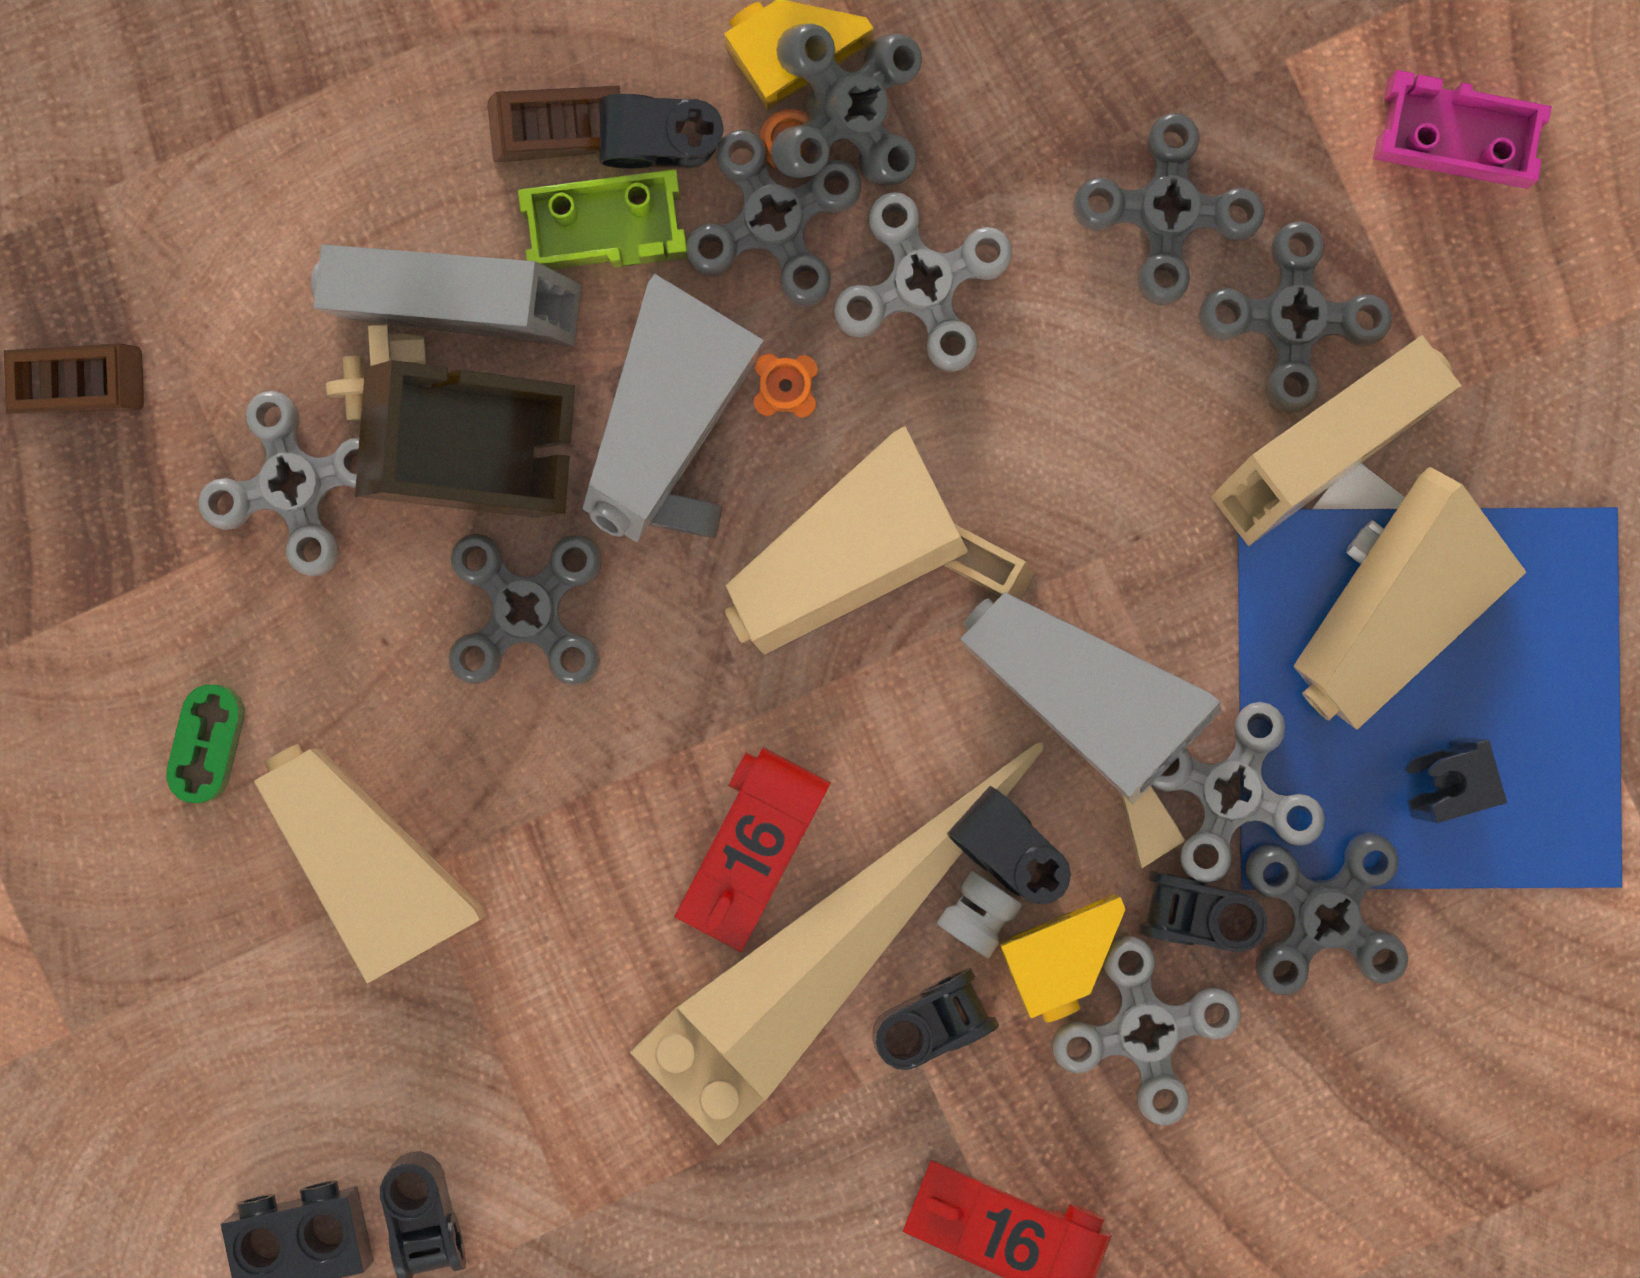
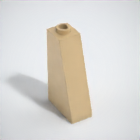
M1421 335L1252 454L1210 497L1249 547L1436 409L1462 385L1453 375L1451 365L1446 357L1433 349L1424 336Z
M906 426L894 431L725 585L734 605L725 609V613L741 643L751 639L755 646L765 655L968 553Z
M1428 467L1418 477L1293 667L1309 685L1302 692L1303 696L1326 720L1329 721L1337 715L1358 730L1527 573L1463 484L1431 467Z
M296 744L264 762L269 772L254 780V783L367 984L487 916L481 904L322 749H309L303 753L299 744Z

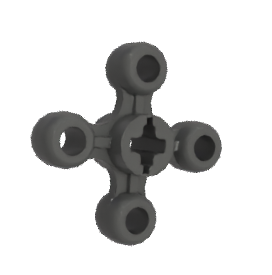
M809 23L795 25L784 31L777 43V59L781 67L788 73L803 77L808 81L812 90L807 101L809 120L801 126L786 128L773 141L771 153L776 168L784 175L793 178L814 176L823 170L828 163L832 143L844 138L852 141L860 151V169L870 182L884 186L900 184L910 178L917 163L916 151L910 141L903 136L890 133L883 127L882 122L886 117L888 108L885 91L894 85L908 83L916 77L921 69L922 55L918 44L911 37L903 34L880 36L872 41L866 49L863 67L851 73L843 70L835 62L834 40L824 27Z
M1179 113L1164 115L1154 123L1149 131L1147 139L1148 151L1155 161L1156 170L1153 179L1148 185L1138 190H1126L1120 188L1112 180L1102 177L1093 178L1082 184L1076 192L1073 201L1074 215L1078 222L1086 229L1102 231L1115 224L1130 223L1138 226L1147 236L1150 251L1148 259L1140 268L1138 287L1145 299L1160 306L1169 305L1179 300L1188 289L1190 274L1182 258V246L1185 238L1190 233L1198 229L1207 228L1217 231L1225 239L1242 241L1253 236L1258 231L1265 216L1264 204L1260 197L1252 190L1234 188L1218 196H1208L1197 191L1188 179L1187 168L1189 160L1198 148L1200 141L1199 130L1193 120ZM1167 132L1177 133L1183 140V146L1181 148L1168 146L1164 141L1163 134ZM1167 190H1170L1169 197L1172 198L1173 208L1183 210L1173 221L1170 229H1167L1168 222H1165L1164 211L1154 209V207H1158ZM1093 196L1103 197L1109 204V211L1105 213L1093 211L1089 206L1088 199ZM1239 206L1243 208L1247 213V222L1237 223L1232 220L1229 215V207ZM1157 270L1169 272L1173 277V286L1171 288H1162L1157 285L1154 280V272Z
M741 129L728 133L718 145L716 158L719 169L724 176L737 183L744 195V207L740 215L730 223L723 225L708 223L699 226L691 233L686 246L689 263L700 274L715 277L727 272L732 267L736 258L744 251L754 248L764 249L773 254L780 264V284L787 299L797 306L809 307L818 304L826 297L830 290L831 276L823 260L812 255L806 248L803 239L804 228L808 221L817 214L824 212L838 214L852 208L860 197L861 180L859 173L851 164L845 161L831 160L828 161L823 170L812 176L811 180L803 186L786 188L775 183L769 176L766 167V147L757 134ZM744 148L751 151L754 155L752 160L744 165L734 163L730 157L737 149ZM834 178L841 179L847 184L848 188L843 194L832 195L824 188L826 182ZM772 205L777 213L788 211L784 216L785 228L776 232L771 224L759 226L764 221L763 209ZM710 241L718 242L723 247L721 255L714 259H706L700 254L702 246ZM807 271L813 273L818 280L816 285L808 290L797 287L794 283V278L800 272Z
M1303 221L1287 224L1273 238L1271 246L1272 259L1277 267H1279L1281 277L1279 286L1274 294L1265 299L1255 300L1246 298L1245 295L1235 289H1218L1207 296L1201 304L1199 321L1202 329L1213 339L1226 341L1232 340L1243 333L1257 332L1264 334L1274 344L1278 358L1276 367L1267 380V398L1275 408L1286 413L1301 412L1309 407L1318 396L1319 380L1315 371L1311 368L1310 354L1312 347L1319 339L1324 336L1336 335L1344 337L1352 345L1370 346L1386 336L1392 323L1391 309L1379 296L1363 294L1347 302L1334 303L1327 301L1315 289L1313 273L1315 266L1323 256L1325 248L1324 239L1315 226ZM1297 239L1303 242L1306 246V256L1299 257L1294 255L1289 249V240ZM1293 302L1297 304L1298 314L1308 316L1309 320L1297 330V333L1293 331L1292 321L1282 319L1281 315L1293 305ZM1224 305L1231 308L1235 316L1234 323L1225 324L1219 321L1216 316V307ZM1358 311H1364L1371 315L1374 323L1372 330L1363 329L1358 324L1356 317ZM1285 378H1295L1300 383L1302 391L1299 397H1292L1286 393L1283 385Z
M471 534L458 540L451 553L452 569L464 582L478 585L488 593L492 600L493 612L485 628L477 633L462 636L451 647L449 663L455 676L466 683H485L493 678L500 669L502 656L508 648L517 643L529 642L543 649L548 657L550 670L555 678L562 683L576 686L585 684L593 679L599 670V650L588 638L572 634L565 629L560 621L558 609L560 600L566 592L574 587L587 585L599 574L602 558L596 544L583 536L573 535L565 537L557 542L553 548L550 562L544 571L536 576L525 578L516 576L508 570L504 564L501 549L488 536ZM482 548L487 554V562L482 569L472 571L467 564L468 555L474 549ZM573 550H583L587 556L586 566L579 572H570L566 567V557ZM511 593L520 595L528 600L537 595L540 601L536 604L534 610L539 616L538 620L543 624L541 627L524 620L516 624L513 622L512 618L518 610L512 603L514 600L509 596ZM479 647L485 653V663L480 669L472 671L466 665L465 657L471 648ZM573 648H579L585 655V664L577 672H570L564 665L565 654Z
M1370 832L1354 837L1345 849L1344 864L1340 872L1328 880L1314 881L1305 877L1299 871L1297 861L1287 849L1277 844H1265L1251 852L1246 861L1245 869L1248 882L1258 893L1266 897H1278L1286 901L1291 906L1294 915L1293 927L1289 934L1281 941L1266 945L1256 958L1255 969L1258 979L1267 990L1277 995H1290L1299 991L1308 979L1309 964L1313 956L1324 948L1342 947L1350 951L1354 956L1357 968L1367 979L1375 983L1387 984L1396 981L1404 974L1408 966L1409 957L1405 945L1396 935L1386 930H1374L1368 927L1363 922L1360 913V904L1364 894L1373 886L1388 882L1398 869L1399 857L1397 850L1387 838ZM1371 851H1379L1378 862L1372 867H1364L1363 859ZM1280 862L1281 871L1275 878L1264 879L1263 871L1265 867L1270 863ZM1322 904L1328 908H1334L1338 913L1337 918L1332 923L1325 919L1320 920L1315 914L1317 908ZM1389 949L1387 960L1381 964H1373V957L1379 950ZM1284 960L1291 961V967L1287 973L1281 976L1273 975V970L1279 962Z

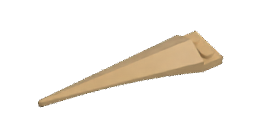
M1035 743L855 877L679 1004L630 1051L633 1057L718 1146L753 1111L768 1099L963 852L946 833L989 786L994 787L1004 796H1007L1043 751L1044 743Z

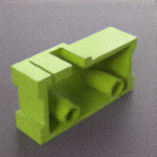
M676 169L518 190L520 211L524 219H528L532 249L526 250L527 261H536L553 270L610 262L616 268L688 258L684 229H678L675 200L681 199ZM637 195L647 197L645 202L640 205L631 203L632 199ZM560 206H571L566 214H556Z

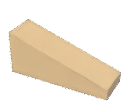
M955 524L968 553L944 564V566L999 597L1006 592L1021 600L1036 574L1033 568L1026 561Z
M1151 786L1134 804L1120 793L1138 867L1144 868L1186 841Z

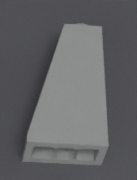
M321 244L320 259L315 265L311 277V289L314 295L313 308L342 319L574 347L582 284L536 261Z
M655 273L646 287L582 508L590 513L591 520L603 531L617 537L626 535L635 542L639 541L753 368L764 341Z
M1006 592L995 603L989 598L981 602L970 613L963 624V627L968 631L960 639L966 649L1132 804L1144 794L1221 713L1220 701L1211 693Z

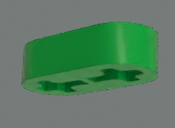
M205 684L195 688L186 696L181 708L166 773L169 789L180 800L187 803H206L216 799L225 791L234 763L245 710L241 698L233 689L224 685ZM215 694L220 696L219 705L222 709L229 711V717L227 722H216L214 724L209 741L204 739L207 718L198 715V707L200 704L211 703ZM201 747L208 748L204 769L214 773L213 781L211 784H201L196 793L191 790L192 780L183 777V769L187 765H196Z

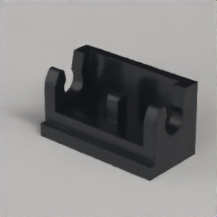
M1458 738L1449 741L1450 748L1418 756L1405 767L1406 773H1420L1423 769L1429 768L1428 775L1435 776L1432 783L1437 788L1433 792H1422L1407 800L1412 818L1439 823L1507 803L1489 739Z

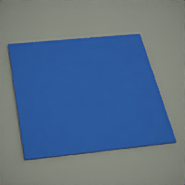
M1618 507L1480 508L1527 573L1358 730L1337 715L1329 721L1322 717L1303 696L1302 692L1309 685L1293 666L1361 565L1346 553L1347 547L1359 531L1371 520L1385 528L1397 509H1299L1249 547L1238 533L1239 713L1247 705L1256 702L1271 704L1279 710L1284 717L1286 726L1284 739L1275 750L1268 753L1262 762L1261 774L1263 781L1270 790L1279 795L1303 794L1312 797L1318 801L1325 816L1324 829L1318 839L1309 845L1303 846L1286 843L1266 823L1254 821L1240 826L1241 890H1255L1248 882L1245 869L1249 855L1259 846L1277 844L1287 849L1297 861L1299 871L1305 877L1314 881L1328 880L1340 872L1344 864L1345 849L1349 842L1357 835L1366 832L1377 833L1387 838L1396 848L1399 857L1398 869L1395 875L1388 882L1373 886L1370 889L1622 888ZM1260 718L1251 721L1247 727L1249 733L1255 738H1265L1272 731L1270 723ZM1458 738L1489 739L1507 803L1439 823L1412 818L1407 800L1422 792H1433L1437 788L1432 783L1435 776L1428 775L1429 768L1423 769L1420 773H1406L1405 767L1418 756L1450 748L1449 741ZM1240 772V801L1248 803L1251 796L1243 792V772ZM1293 810L1287 816V823L1292 829L1303 831L1310 827L1311 818L1304 810ZM1379 851L1369 852L1363 859V866L1367 868L1374 866L1379 860ZM1273 862L1267 865L1263 871V878H1275L1281 871V863Z

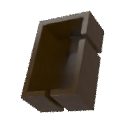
M396 360L365 367L355 497L535 518L566 514L570 456L557 454L533 459L534 448H546L571 443L575 385L461 369L448 373V368Z

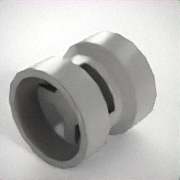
M971 870L961 885L962 897L955 906L945 909L936 924L978 953L990 958L1000 943L999 931L1005 923L1016 919L1024 904ZM980 907L987 911L984 916L977 912Z

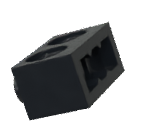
M333 1180L301 1188L299 1190L301 1199L277 1204L275 1194H268L238 1202V1212L233 1213L221 1223L231 1277L342 1278L364 1273L373 1262L358 1186L339 1190L338 1181ZM325 1214L337 1219L343 1230L342 1241L338 1244H326L320 1241L313 1230L315 1216ZM254 1229H267L277 1237L280 1246L277 1257L265 1258L255 1252L251 1245V1233Z

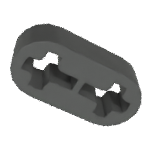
M669 494L649 526L716 538L723 507L701 500Z

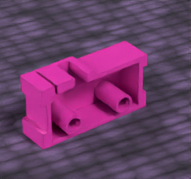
M1396 70L1388 79L1384 101L1390 102L1385 130L1376 140L1374 160L1528 189L1538 181L1542 159L1536 158L1541 128L1549 122L1552 106L1473 91L1472 84L1461 83L1454 91L1443 89L1442 78L1421 74L1415 77V73ZM1418 136L1425 140L1426 145L1419 141ZM1493 151H1496L1499 154L1500 159H1498L1494 155Z

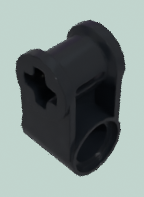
M612 94L600 98L599 163L607 167L623 169L700 167L710 160L716 151V147L722 140L724 130L722 117L715 107L706 101L698 99L653 98L640 94ZM686 122L695 123L696 132L704 135L696 147L688 145L687 135L680 133Z
M989 786L946 833L969 858L993 875L1007 890L1017 896H1022L1032 903L1045 905L1055 902L1064 895L1069 887L1071 872L1069 863L1063 854L1032 826L1028 817L1014 803L992 786ZM1033 860L1038 862L1036 868L1041 874V877L1035 883L1030 881L1032 875L1026 869Z
M1150 871L1149 881L1154 884L1147 922L1139 924L1138 934L1192 946L1199 944L1232 952H1245L1255 948L1263 940L1267 930V916L1263 907L1254 898L1238 891L1209 886L1191 878ZM1176 894L1172 920L1168 922L1173 895ZM1244 904L1252 916L1251 927L1244 936L1237 939H1229L1220 931V914L1229 905Z
M971 968L959 971L932 984L921 991L919 995L885 1011L878 1017L873 1026L872 1041L875 1050L886 1064L895 1069H913L948 1051L967 1046L999 1027L996 1017L987 1016L971 983L975 978ZM954 997H956L966 1017L965 1022H963L953 1002ZM897 1022H912L919 1031V1042L915 1049L904 1055H896L888 1051L885 1037L889 1028Z
M421 1151L409 1152L400 1156L392 1164L380 1186V1200L388 1228L390 1254L397 1278H413L414 1274L450 1266L453 1271L465 1269L466 1257L463 1238L458 1220L453 1213L445 1174L441 1164L432 1155ZM405 1172L419 1174L428 1185L429 1195L415 1200L405 1197L397 1186V1176Z

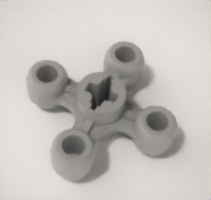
M891 192L884 194L874 202L870 209L869 225L876 239L886 244L893 253L894 270L890 277L880 285L872 287L855 285L842 291L835 302L834 316L836 323L844 333L852 337L861 338L869 336L878 330L883 320L893 313L901 311L912 313L919 317L926 326L928 333L926 348L928 357L934 366L947 372L963 370L971 364L976 356L978 343L971 327L960 321L955 315L951 303L953 293L966 280L974 278L991 280L1003 274L1011 263L1012 247L1010 240L1003 232L996 228L983 227L969 234L963 245L955 251L948 253L933 251L927 248L920 239L918 231L920 216L914 201L903 193ZM895 210L903 214L906 222L900 227L892 228L884 223L882 217L888 211ZM981 245H990L997 251L998 259L990 263L983 262L976 256L975 250ZM913 263H915L917 269H921L926 277L935 274L938 277L932 290L933 302H931L929 296H925L920 288L909 290L908 286L912 283ZM855 302H863L869 306L871 314L867 319L858 321L849 316L847 309ZM949 336L956 337L963 344V352L955 356L948 355L941 349L940 342Z
M264 391L254 396L249 402L246 410V423L250 431L262 441L266 449L265 464L261 467L260 473L248 481L238 482L222 478L209 482L200 493L198 499L199 512L203 519L211 526L223 530L236 529L243 525L250 515L259 510L270 509L278 512L284 517L289 526L290 537L286 545V557L290 565L301 574L321 576L331 571L337 564L340 553L339 544L335 536L323 526L320 520V503L327 492L336 487H356V474L351 470V462L358 455L359 438H351L343 442L335 453L327 457L315 458L308 456L297 443L296 430L300 418L299 410L294 401L283 393ZM272 407H279L281 410L280 421L273 427H267L264 421L266 412ZM290 468L293 472L306 477V482L297 486L298 497H296V500L292 495L280 491V485L289 481L287 471ZM230 493L234 501L233 508L229 513L221 515L218 511V501L221 496ZM312 540H318L321 544V554L317 560L308 562L304 556L305 546Z
M1263 702L1251 703L1240 711L1234 725L1235 748L1227 759L1217 764H1204L1194 759L1188 750L1185 749L1177 758L1180 763L1178 771L1172 776L1161 775L1151 785L1155 789L1164 792L1188 791L1198 797L1204 807L1205 817L1203 825L1196 834L1187 839L1180 855L1183 870L1188 877L1205 884L1214 883L1226 875L1232 860L1230 850L1231 837L1236 829L1245 823L1254 821L1266 823L1276 831L1280 839L1295 846L1309 845L1318 839L1324 829V811L1318 801L1303 794L1290 796L1276 794L1263 781L1261 774L1262 762L1268 753L1280 745L1284 739L1286 729L1284 717L1271 704ZM1259 718L1265 719L1272 727L1271 733L1265 738H1255L1249 733L1247 728L1251 721ZM1239 772H1243V792L1251 796L1248 803L1237 800L1233 808H1229L1225 815L1223 814L1222 793L1215 790L1218 784L1229 786L1233 778H1237ZM1293 810H1304L1309 814L1311 818L1309 828L1297 831L1289 826L1287 816ZM1202 847L1214 849L1219 857L1216 865L1209 869L1197 866L1193 858L1198 849Z
M1121 936L1112 941L1103 963L1107 976L1117 985L1121 993V1005L1118 1013L1112 1020L1101 1025H1091L1082 1021H1070L1061 1025L1054 1033L1052 1039V1054L1056 1062L1064 1070L1072 1073H1086L1094 1069L1102 1059L1110 1055H1122L1130 1058L1136 1063L1140 1071L1141 1083L1137 1091V1105L1141 1113L1152 1123L1160 1126L1172 1125L1181 1120L1189 1106L1188 1091L1185 1085L1175 1076L1171 1068L1173 1049L1180 1040L1188 1036L1200 1035L1212 1040L1230 1036L1239 1025L1241 1019L1240 1007L1237 1000L1228 991L1218 987L1200 990L1190 1001L1182 1005H1168L1161 1002L1151 988L1155 956L1150 946L1140 938ZM1126 951H1136L1139 956L1138 966L1131 972H1122L1118 965L1120 956ZM1213 1003H1221L1224 1008L1223 1017L1214 1024L1206 1023L1204 1016L1206 1008ZM1145 1014L1155 1024H1165L1161 1025V1029L1152 1032L1151 1038L1153 1043L1149 1045H1144L1137 1036L1127 1037V1035H1130V1031L1140 1027L1139 1017ZM1075 1037H1084L1088 1041L1087 1051L1079 1057L1069 1056L1067 1054L1068 1042ZM1161 1089L1171 1090L1173 1099L1169 1106L1162 1109L1155 1108L1153 1106V1097L1157 1091Z

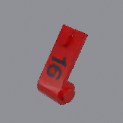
M765 747L762 748L758 757L746 752L728 785L739 791L674 917L742 952L831 782Z
M931 1160L903 1229V1232L1003 1278H1096L1112 1237L1109 1232L1102 1229L1105 1218L1095 1212L1074 1204H1069L1066 1213L1047 1211L935 1160Z

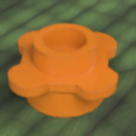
M771 353L762 355L755 364V371L760 376V391L753 401L757 412L767 417L772 416L777 411L793 412L798 418H805L811 415L816 408V400L811 395L812 379L818 372L816 362L807 355H800L796 359H778ZM783 380H789L792 384V388L787 392L782 391L779 387L780 382Z

